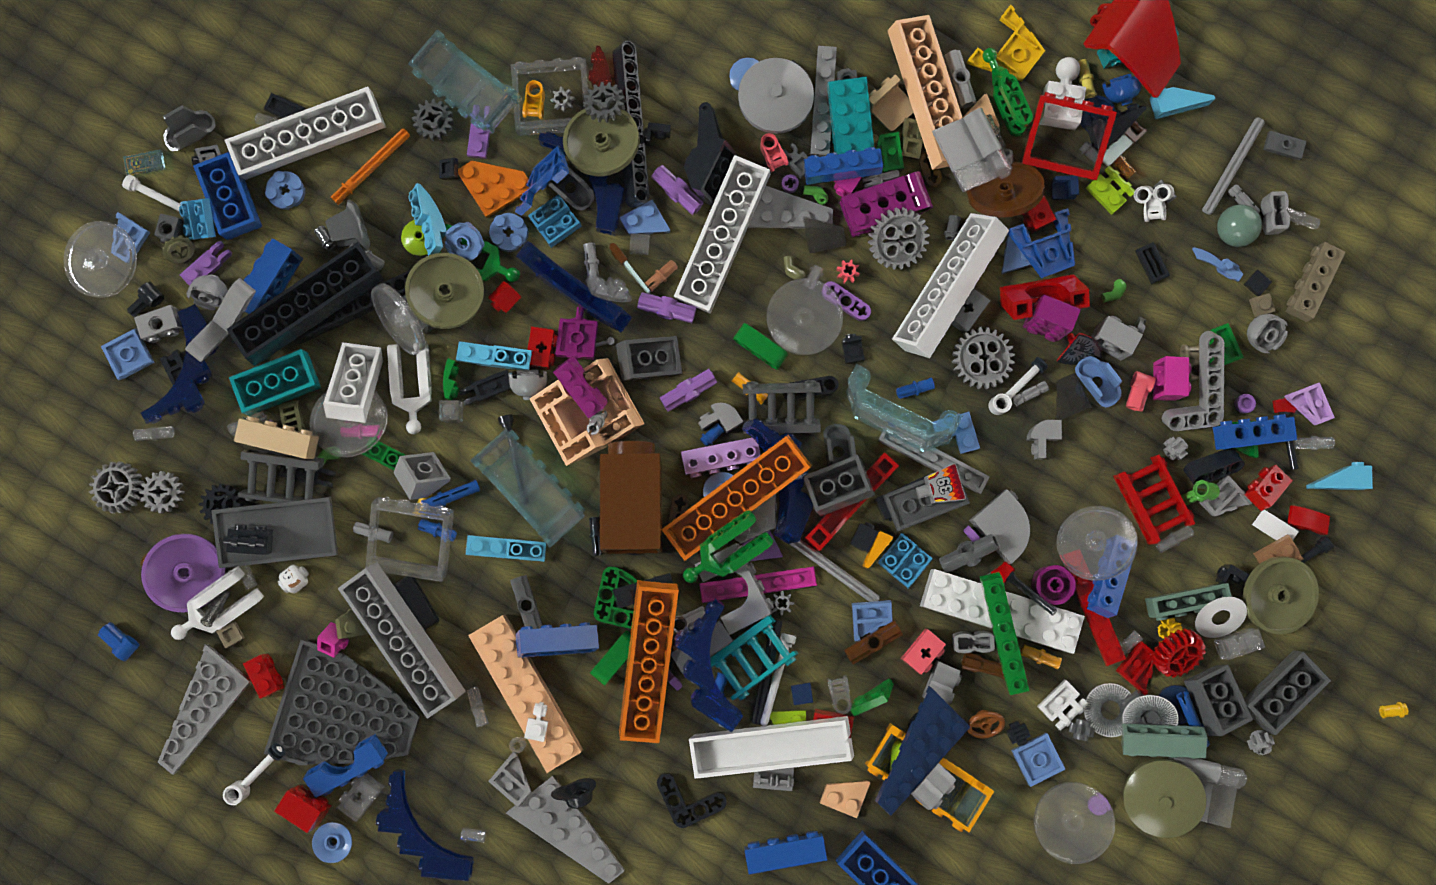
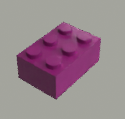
M1043 295L1032 305L1033 317L1026 318L1023 327L1027 328L1029 333L1044 335V338L1049 341H1059L1073 331L1081 309Z

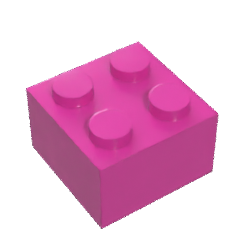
M1165 356L1153 362V377L1156 378L1153 387V400L1177 401L1189 396L1191 391V383L1189 382L1191 363H1189V357Z

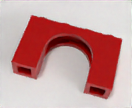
M1074 274L1000 287L1001 306L1013 320L1033 317L1032 303L1039 300L1043 295L1079 309L1090 307L1089 288Z

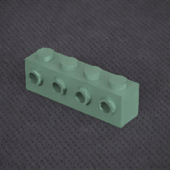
M1218 583L1145 598L1149 617L1156 618V621L1168 619V615L1175 614V617L1185 616L1188 611L1193 610L1194 613H1199L1208 603L1218 598L1231 597L1228 583Z
M1122 724L1121 745L1123 755L1198 759L1206 758L1207 735L1204 727Z

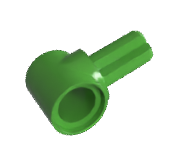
M1200 480L1195 483L1192 491L1181 495L1186 505L1196 501L1215 500L1220 494V488L1215 483Z

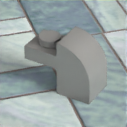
M726 403L711 405L714 413L710 414L708 412L700 417L701 421L698 422L703 431L719 421L726 433L743 424V420L736 409Z
M1044 420L1029 430L1027 440L1034 441L1031 446L1034 460L1046 458V441L1062 439V420Z

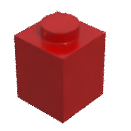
M503 281L488 298L492 301L490 305L498 312L502 310L507 313L521 296L508 283Z

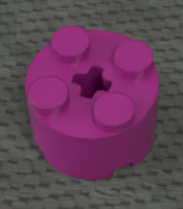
M1044 566L1035 571L1031 580V589L1052 605L1067 602L1075 592V579L1062 566ZM1050 583H1056V587H1050Z

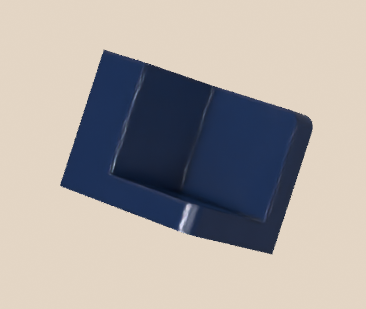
M1055 176L1051 181V196L1053 200L1075 199L1079 195L1078 176Z

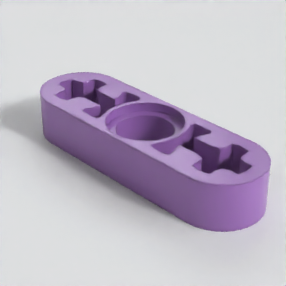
M830 281L824 284L822 295L825 299L858 321L868 319L871 313L869 305L835 282ZM831 287H834V293H836V294L838 295V293H839V291H840V292H842V294L839 296L838 300L836 301V300H835L836 295L833 294V293H831L830 295H828V294H827V291H828V290H827L826 288H829V289H830ZM849 297L852 302L851 305L843 306L841 298ZM855 302L858 303V304L856 305V307H857L858 309H860V310H861L862 308H865V309H866V310H865V314H867L866 316H865V315L859 316V315H858L859 311H858L857 309H855V308H854L853 312L850 310V309L854 306Z

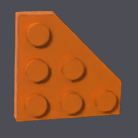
M470 161L458 169V175L486 218L521 198L522 194L529 188L526 186L529 179L524 171L476 161Z

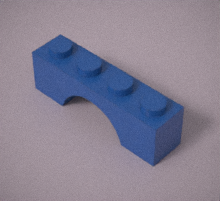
M376 734L357 744L352 764L345 767H336L324 761L309 769L303 780L315 798L322 794L326 796L339 785L340 787L345 786L352 778L363 776L372 767L374 769L380 767L385 762L384 759L388 752Z

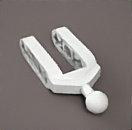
M427 341L416 342L420 397L403 398L400 347L398 344L388 345L387 356L392 404L409 412V421L406 424V429L410 434H417L421 430V423L417 420L416 412L432 401Z
M237 566L188 601L189 621L183 625H175L171 629V635L174 639L181 640L186 637L187 631L192 627L213 633L257 604L264 595L256 588L219 613L212 620L208 618L200 607L228 589L245 575L243 570Z

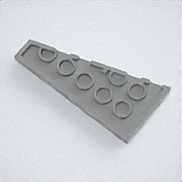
M765 186L748 228L832 229L833 209Z
M209 644L204 646L201 660L198 661L196 672L189 683L179 708L180 711L177 719L174 720L172 725L173 729L169 739L166 740L158 763L172 775L177 773L251 683V680Z

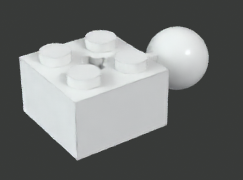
M1065 57L1058 62L1056 74L1061 81H1048L1044 87L1043 95L1045 92L1056 94V98L1059 99L1068 96L1075 98L1077 103L1083 102L1086 87L1071 85L1072 81L1080 73V64L1075 58ZM1045 102L1039 124L1076 130L1081 123L1082 110Z

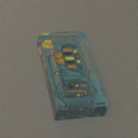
M161 150L123 156L126 175L130 174L133 176L165 169L163 151Z

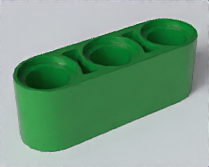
M743 323L733 337L736 343L776 370L780 368L789 355L783 348L746 323Z
M627 630L590 672L604 686L628 659L631 633Z

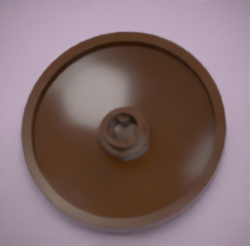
M1013 162L1009 166L991 170L980 169L970 178L967 184L969 204L981 214L999 218L1013 217L1030 211L1040 203L1045 191L1044 179L1041 173L1034 167L1020 162Z

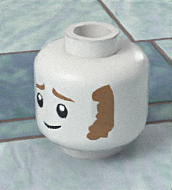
M291 565L279 574L278 584L286 593L295 594L308 584L307 576L309 573L303 566Z

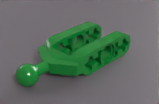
M987 48L982 56L983 60L989 63L992 68L993 99L1010 135L1014 137L1021 136L1033 119L1032 111L1017 78L1009 74L1007 68L998 65L996 61L997 51L993 48ZM1006 80L1007 82H1012L1010 87L1006 84ZM1015 97L1019 98V105L1017 104ZM1005 107H1008L1010 114L1005 111ZM1015 124L1021 127L1019 131L1013 128Z
M445 224L446 231L452 226ZM461 238L462 241L460 243L467 246V240ZM483 240L484 247L481 252L489 255L482 270L476 268L480 273L482 281L485 282L497 273L505 275L509 282L518 281L520 278L519 270L513 267L508 269L501 266L499 248Z
M750 510L745 511L700 544L701 564L695 568H686L683 578L688 583H693L704 570L724 577L767 550L774 540L767 532H764L719 563L712 552L718 550L756 522L757 518Z

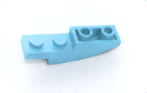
M416 183L413 190L409 192V201L411 202L415 225L422 226L425 248L429 256L441 251L443 248L442 239L447 231L437 205L423 186Z
M459 341L456 361L495 368L529 370L532 351Z
M467 535L465 555L544 562L546 542Z

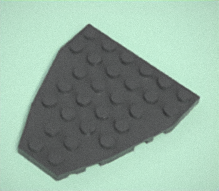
M300 640L264 754L269 755L268 749L274 743H277L286 752L281 759L298 765L320 764L324 761L329 764H352L357 744L376 734L388 752L385 759L405 756L410 752L420 715L389 685L340 651L333 658L318 651L316 643Z

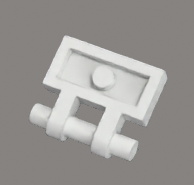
M1064 679L1037 707L1050 721L1058 717L1060 721L1055 726L1061 731L1065 726L1068 727L1072 723L1071 720L1077 714L1080 715L1084 711L1088 702L1082 698L1077 703L1075 699L1080 694ZM1071 705L1072 709L1065 715L1063 711Z

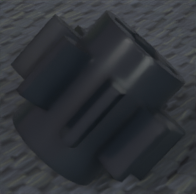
M1019 721L1010 723V729L1006 730L1012 744L1017 743L1019 747L1027 744L1026 738L1031 736L1026 724H1020Z

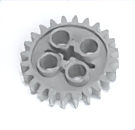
M896 207L894 213L888 209V215L885 216L881 213L882 220L875 219L878 225L871 226L874 233H869L868 235L873 239L869 240L868 243L873 246L869 250L875 252L873 257L878 259L877 262L880 264L884 263L886 268L891 266L895 270L896 266H898L900 269H903V264L910 267V261L916 264L915 258H922L920 252L927 251L923 245L929 244L925 238L929 237L930 234L924 232L928 229V226L923 225L925 220L919 219L920 215L918 213L914 214V211L911 209L907 212V209L903 207L900 212ZM910 224V229L904 232L905 227ZM892 227V232L886 235V230ZM911 243L910 249L905 250L906 245ZM893 245V250L887 253L888 247Z
M979 327L977 333L972 329L970 335L968 333L963 335L965 339H958L961 345L956 344L954 346L958 351L952 353L953 356L957 357L952 363L958 365L954 368V371L960 370L958 377H965L963 383L969 380L970 387L976 383L977 389H980L982 384L985 389H988L989 383L994 388L996 387V381L1001 384L1003 383L1002 377L1005 379L1009 377L1006 372L1013 370L1009 365L1015 363L1013 360H1010L1015 354L1009 353L1013 346L1006 345L1009 339L1002 340L1003 333L996 336V329L990 333L989 327L986 328L985 332ZM980 342L983 343V352H982V348H981ZM993 344L996 348L995 352H990L987 345ZM974 346L977 349V353L971 354L968 347ZM983 354V357H986L987 360L983 361L979 357ZM991 362H994V363L997 364V366H998V370H997V371L991 370V368H990V363H991ZM972 364H975L979 367L978 373L972 372ZM984 366H985V371H986V373H987L986 375H984V373H983Z

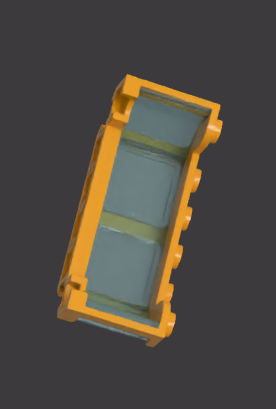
M891 723L886 728L887 732L872 756L865 762L869 767L867 771L876 777L879 774L882 775L883 780L888 778L890 773L893 744L896 741L902 742L906 735L904 731ZM943 757L939 764L956 779L954 782L955 788L948 795L945 793L942 796L943 802L937 809L933 808L932 812L941 818L943 815L948 817L953 822L952 826L960 832L963 830L970 832L994 790Z

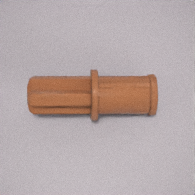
M670 260L660 270H655V274L644 284L649 286L653 283L648 288L650 292H653L662 282L667 281L666 279L677 270L678 266L674 261Z

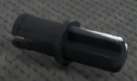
M600 517L589 518V538L592 539L593 555L601 556L603 552L600 550Z

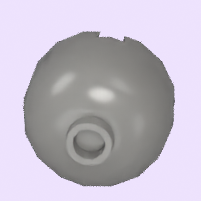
M203 275L192 281L186 294L188 299L190 296L194 299V304L205 309L215 310V307L221 305L228 290L218 276Z
M1272 314L1259 315L1253 319L1247 329L1248 341L1258 351L1270 353L1268 352L1269 350L1278 349L1285 341L1288 333L1285 330V325H1288L1279 316Z
M518 370L516 375H512V372L508 373L511 390L516 395L523 396V400H530L531 397L547 386V372L544 370L543 374H539L538 370Z

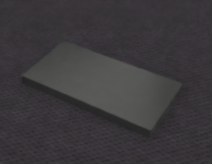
M331 497L211 510L219 568L338 555ZM235 524H247V528H255V525H265L267 529H273L272 553L268 555L226 552L227 544H223V538L227 536L228 529L235 527Z

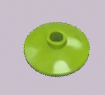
M412 220L402 231V244L413 255H428L425 248L424 233H422L421 238H416L417 233H422V226L415 225V221Z

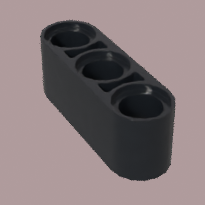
M833 376L807 379L820 383L821 392H814V398L832 395L839 386L838 380ZM807 380L796 381V382H790V383H805V381H807ZM827 381L832 382L834 389L827 390L824 383ZM783 393V397L787 401V393ZM797 393L795 396V401L807 399V393Z
M1229 448L1188 463L1184 467V473L1193 485L1200 480L1212 482L1240 471L1244 467L1245 462L1234 448Z
M412 574L394 583L395 589L424 631L440 621Z

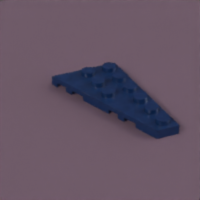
M930 686L926 690L927 694L923 703L921 702L918 707L919 711L915 720L911 722L899 748L900 752L891 765L892 769L889 776L884 780L875 799L890 816L970 728Z

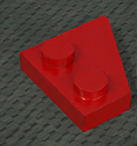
M1139 641L1117 668L1116 672L1142 695L1146 696L1148 694L1146 689L1148 680L1152 677L1154 661L1152 659L1154 657L1152 654L1154 651L1145 643Z

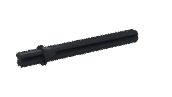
M775 620L776 622L772 624L773 630L780 637L782 621ZM766 636L765 653L774 664L777 648L770 638ZM762 664L760 675L768 670L764 664ZM772 674L758 684L751 720L753 724L761 725L760 721L768 697Z

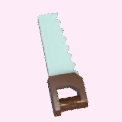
M1135 121L1117 142L1112 143L1106 149L1102 162L1106 166H1110L1148 130ZM1130 127L1133 128L1139 135H1136L1133 131H1131Z
M611 243L609 246L611 254L621 266H625L644 291L650 294V290L628 263L627 257L615 243Z

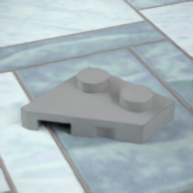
M1230 476L1223 477L1217 483L1220 488V494L1215 500L1199 502L1211 516H1218L1226 511H1233L1238 507L1252 504L1244 495L1243 490Z
M513 752L489 780L496 789L517 807H520L532 792L516 752Z

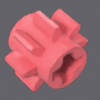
M843 260L841 262L842 267L839 266L836 269L840 272L837 279L842 278L844 284L849 280L854 283V276L859 277L860 275L859 272H856L859 265L852 264V260L849 263ZM845 269H847L848 271L851 270V274L849 275V273H844Z

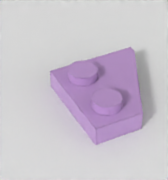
M1320 382L1285 395V398L1313 425L1335 418Z

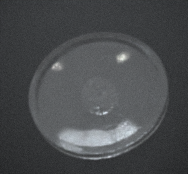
M94 221L81 226L70 237L65 248L64 269L67 278L79 292L88 296L105 298L119 293L129 284L136 269L137 254L131 237L124 229L109 222Z
M804 278L790 281L781 286L769 302L767 309L768 330L774 341L790 353L797 355L819 353L835 341L842 328L843 309L840 300L830 287L820 281Z
M382 283L374 287L371 292L372 302L378 317L390 336L409 354L416 355L423 351L426 345L425 337L418 319L407 302L387 284Z
M374 391L366 422L363 423L326 418L323 405L327 394L325 392L316 402L310 417V430L313 431L312 435L319 436L318 445L329 454L338 457L357 456L371 449L380 440L387 425V409L382 398Z
M1091 506L1074 512L1063 522L1057 535V550L1064 566L1076 576L1088 580H1106L1121 574L1131 565L1137 552V535L1132 523L1121 512L1109 507Z
M1065 782L1052 787L1040 798L1034 812V830L1040 844L1051 856L1065 863L1082 864L1098 858L1109 847L1114 836L1115 818L1109 802L1096 789L1079 782Z

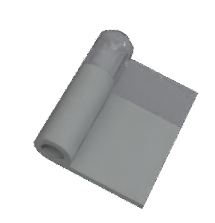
M978 108L967 114L964 118L932 131L962 192H966L995 178L1000 177V179H1004L1011 175L1010 171L1013 168L982 108Z
M1169 757L1168 759H1173L1187 765L1201 780L1206 794V809L1201 821L1230 828L1236 791L1245 786L1247 781L1244 770L1199 758Z

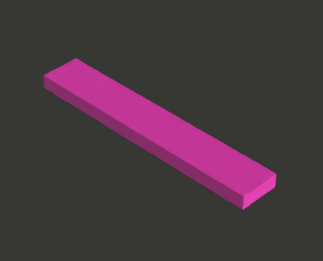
M814 566L755 575L757 581L761 580L764 585L765 591L763 593L817 586ZM743 577L699 584L702 603L748 596V586Z

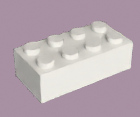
M342 342L323 403L326 418L366 422L383 363L380 347Z

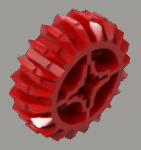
M1184 628L1181 631L1177 629L1175 633L1170 632L1169 636H1164L1163 641H1159V646L1154 648L1155 652L1152 654L1154 657L1152 660L1156 668L1167 677L1171 676L1174 678L1177 675L1181 677L1183 673L1188 674V671L1194 670V667L1199 665V661L1204 659L1202 655L1206 653L1204 650L1206 646L1202 638L1191 629L1187 630Z

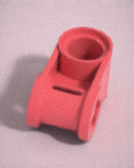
M771 133L765 134L761 138L760 150L772 173L782 165H789V162L777 137ZM771 141L774 146L766 147L764 142Z

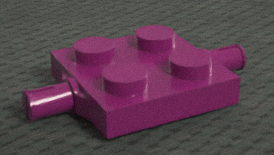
M577 307L576 318H560L555 355L556 357L566 358L574 356L577 361L581 359L594 360L598 321L584 319L585 308L581 307L580 309V307Z

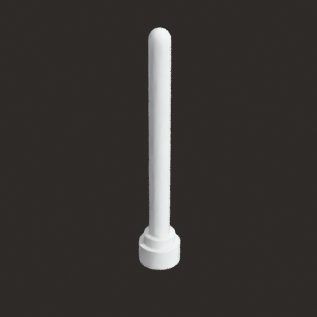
M129 174L123 180V188L129 191H139L179 211L180 203L142 185L138 178Z
M781 633L780 640L789 651V648H792V644H795L796 637ZM779 654L777 663L783 659L781 654ZM784 665L774 672L760 721L762 726L768 725Z

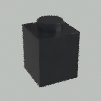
M860 523L849 545L868 553L878 531L874 530L875 526L870 523Z

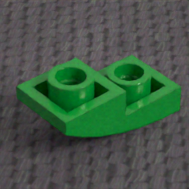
M448 358L444 369L443 390L445 398L453 401V398L457 397L460 389L458 387L459 384L452 380L453 377L457 376L459 367H457L458 363Z
M372 437L362 455L392 470H395L399 457L405 456V454Z

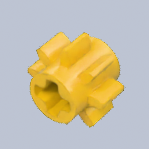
M1175 618L1160 620L1162 624L1157 627L1159 637L1161 638L1169 636L1170 632L1175 633L1177 629L1182 630L1181 623L1175 621Z

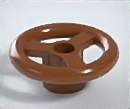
M988 710L978 711L968 720L967 724L970 728L967 732L975 738L993 737L1003 730L1005 719L997 712ZM999 720V725L991 731L992 724ZM972 727L981 728L985 732H976Z

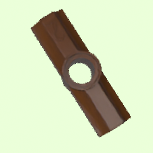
M895 620L875 632L868 634L865 638L844 651L853 665L873 652L879 651L883 646L903 634ZM871 637L878 639V645L874 648H871L868 644Z

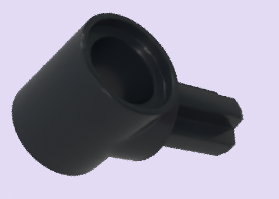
M147 282L138 289L139 298L127 308V311L130 315L136 317L147 306H158L165 296L152 282Z

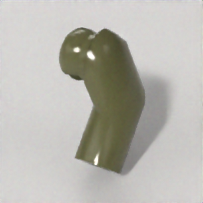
M785 256L784 267L786 275L796 281L804 279L805 272L794 266L793 256Z

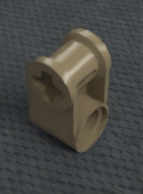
M1199 344L1198 346L1182 345L1180 357H1189L1191 368H1194L1197 372V375L1189 374V382H1193L1199 379Z

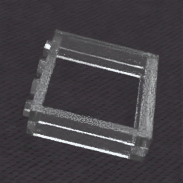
M574 57L571 60L557 58L547 62L536 60L534 63L520 61L516 62V64H511L515 130L518 136L564 132L569 121L572 119L521 122L518 74L581 70L583 102H585L584 95H589L587 91L589 89L586 58Z
M377 497L371 503L365 568L378 562L385 573L442 582L447 575L454 510L444 508V506L433 507L422 502L417 504L410 503V501L405 499L396 501L390 500L389 497ZM380 510L443 520L438 566L375 556Z

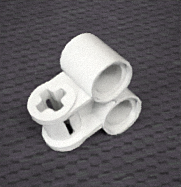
M1161 184L1155 187L1154 190L1150 186H1141L1135 190L1134 199L1138 203H1144L1145 222L1153 219L1166 220L1165 201L1173 197L1174 188L1169 184ZM1162 187L1168 190V195L1165 198L1159 194ZM1143 189L1147 190L1149 194L1146 200L1140 197V192Z

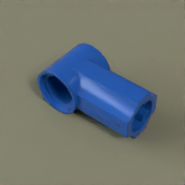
M109 622L99 630L98 636L112 648V653L122 661H126L140 646L134 638L125 635L112 622Z

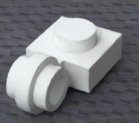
M544 702L535 703L533 715H536V719L528 718L524 738L541 742L545 741L549 721L541 720V717L546 716L548 705H544Z

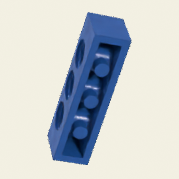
M1286 414L1273 416V420H1268V416L1256 418V422H1250V419L1238 420V424H1232V421L1220 422V426L1213 427L1216 450L1297 440L1294 417L1286 418Z

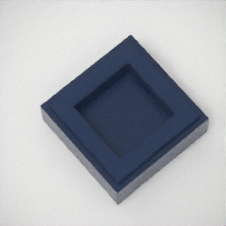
M810 682L791 685L794 705L813 703Z

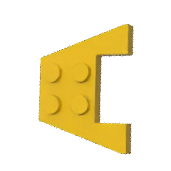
M1010 5L999 21L1012 29L1014 33L998 52L996 61L999 66L1007 68L1009 74L1014 75L1018 81L1022 82L1044 54L1045 50L1034 34L1026 28L1023 19L1019 18L1015 13L1014 7ZM977 48L968 59L967 64L992 72L990 64L983 60L982 55L984 51Z

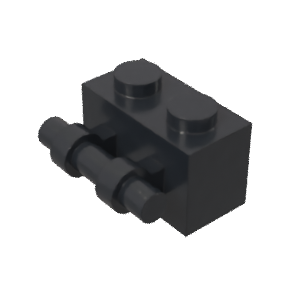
M235 524V527L228 529L227 536L223 538V544H227L226 552L256 555L272 553L273 529H267L265 525H255V528H247V524Z

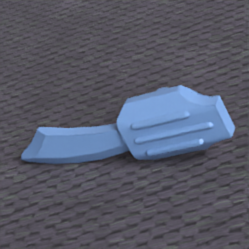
M1195 247L1192 248L1197 259L1217 267V272L1229 280L1238 282L1243 276L1239 266L1229 259L1221 261L1207 251Z

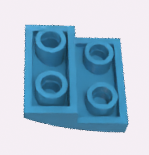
M556 195L528 215L551 248L582 227L559 195Z
M209 198L180 202L179 212L184 221L183 233L189 240L216 237Z
M901 533L878 561V564L909 589L933 558Z

